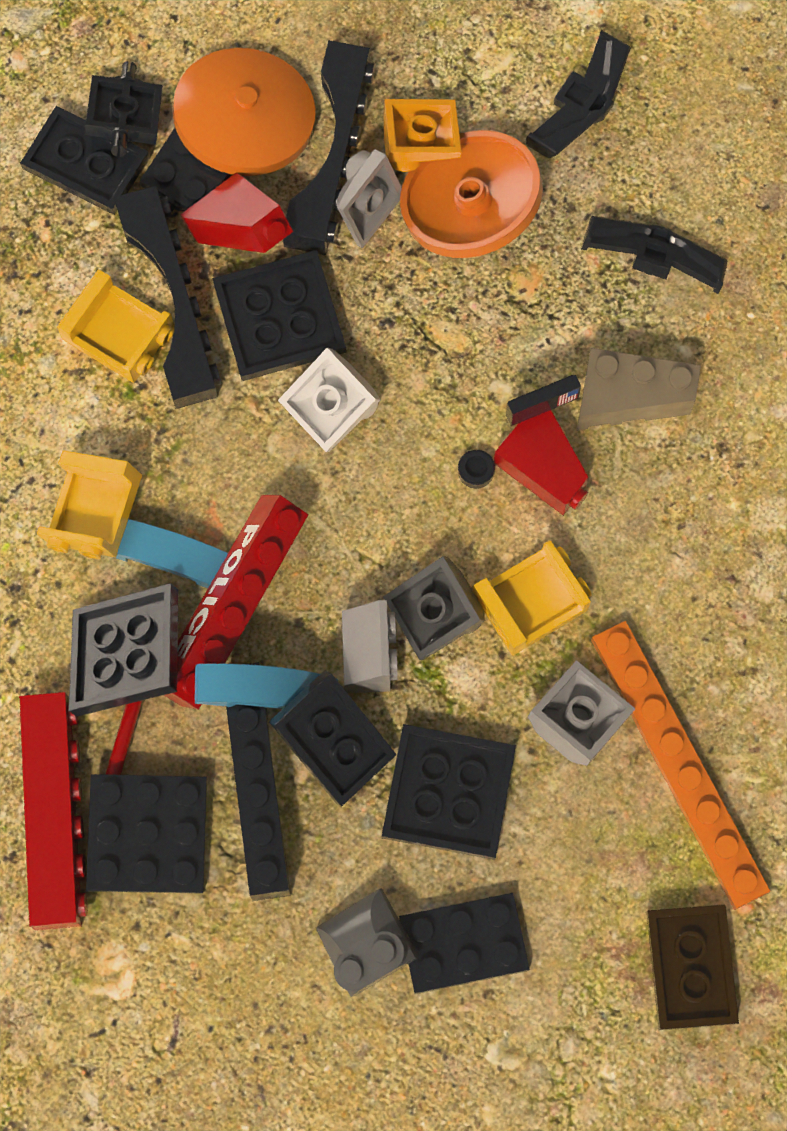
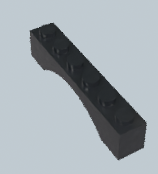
M328 40L321 69L322 89L331 104L335 117L334 140L328 157L317 176L304 190L289 201L286 219L293 232L283 239V244L286 248L306 252L317 250L318 254L326 255L328 243H335L338 222H334L336 210L339 211L336 202L344 178L347 179L346 164L350 159L351 146L357 147L359 143L361 126L356 124L358 116L365 115L368 94L364 93L366 83L372 84L375 74L376 63L370 62V48Z
M156 186L114 197L127 243L141 251L157 267L167 282L173 297L175 330L170 351L163 364L175 409L217 398L215 386L222 383L216 363L209 365L205 352L212 351L206 329L199 331L195 319L202 317L196 296L189 297L185 285L192 282L186 262L179 264L176 252L182 250L177 230L169 231L166 218L172 217L167 197L159 198Z
M256 662L245 665H260V663ZM239 704L226 707L249 895L252 901L291 896L274 777L267 707Z

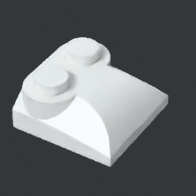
M326 348L278 401L325 452H329L361 420L367 419L374 414L380 398L372 386L348 361L333 349Z

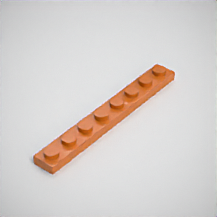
M621 622L593 636L591 641L620 696L635 708L631 716L733 909L736 910L771 892L627 622Z

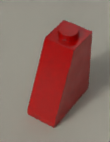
M237 172L180 214L194 240L199 244L266 253L293 232L280 205Z
M551 410L518 423L495 451V465L563 516L570 507L576 510L589 493L585 490L588 475Z

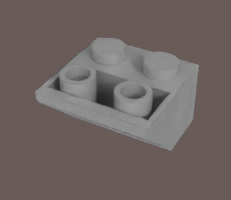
M378 600L342 611L345 691L347 693L390 692V680H398L397 650L389 649V643H396L395 612H387V600Z

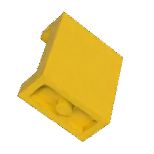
M99 269L57 326L62 340L132 383H135L140 375L144 376L148 373L154 362V354L160 346L165 347L170 342L175 330L172 315L164 310L161 314L113 285L111 276Z
M62 450L58 464L67 471V475L50 527L39 526L37 535L47 542L46 546L49 549L60 553H68L69 549L78 550L83 556L92 559H101L102 555L116 558L142 474L128 461Z
M551 540L544 543L540 551L492 580L488 581L487 578H484L473 585V592L480 602L483 612L512 656L589 609L591 603L589 597L592 594L588 585L581 577L575 578L569 569L571 561L567 553L561 546L556 548Z

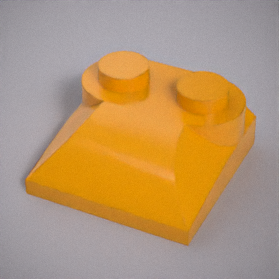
M384 100L385 153L393 169L409 172L417 169L422 161L461 157L455 100Z

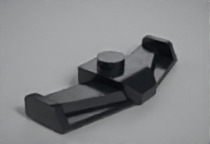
M601 30L585 77L574 71L571 73L554 98V105L561 109L526 137V145L543 156L552 158L557 156L592 124L603 121L614 105L613 98L631 47Z
M591 216L581 250L586 251L589 247L635 254L632 269L665 280L672 266L712 287L713 292L719 294L723 286L728 262L727 259L678 235L669 228L657 224L651 225Z

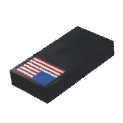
M568 376L508 401L506 417L510 426L579 399L581 384L577 376Z

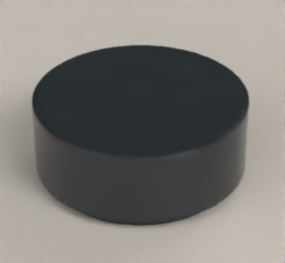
M471 450L460 458L458 476L464 485L474 489L483 488L494 477L495 463L492 457L485 451Z

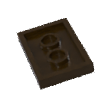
M726 905L648 910L646 916L658 1030L739 1024Z

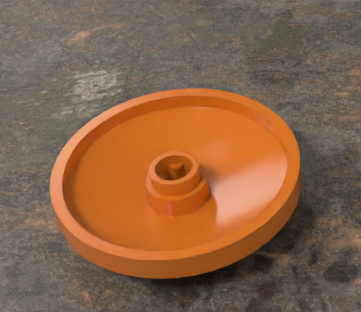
M230 48L219 50L200 58L185 71L175 90L173 119L176 131L184 146L201 162L228 174L234 175L237 172L241 176H258L284 168L297 159L304 151L311 139L314 128L315 103L312 92L304 78L284 60L256 49Z
M478 130L460 133L461 157L422 161L417 169L407 173L400 193L401 213L413 238L427 250L452 258L482 256L512 242L523 233L534 219L543 196V180L536 159L522 142L512 136L496 131Z

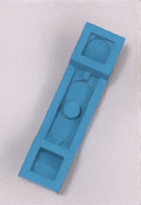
M128 519L116 559L126 562L130 559L196 582V585L208 588L228 553L184 535Z
M197 664L195 665V704L225 707L239 704L283 709L320 674L261 665Z

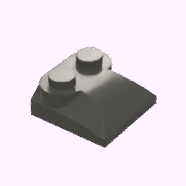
M442 556L383 596L387 600V605L391 612H395V618L419 660L426 659L464 634L475 632L485 621L483 608L462 572L446 556Z
M382 888L316 927L334 965L335 979L343 989L348 991L350 997L358 995L420 957Z

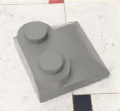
M376 149L372 152L362 150L350 157L346 164L347 182L341 189L336 202L337 208L354 241L361 248L366 245L398 204L402 189L387 155Z
M576 660L531 710L528 719L535 732L569 761L587 766L634 712L635 708Z

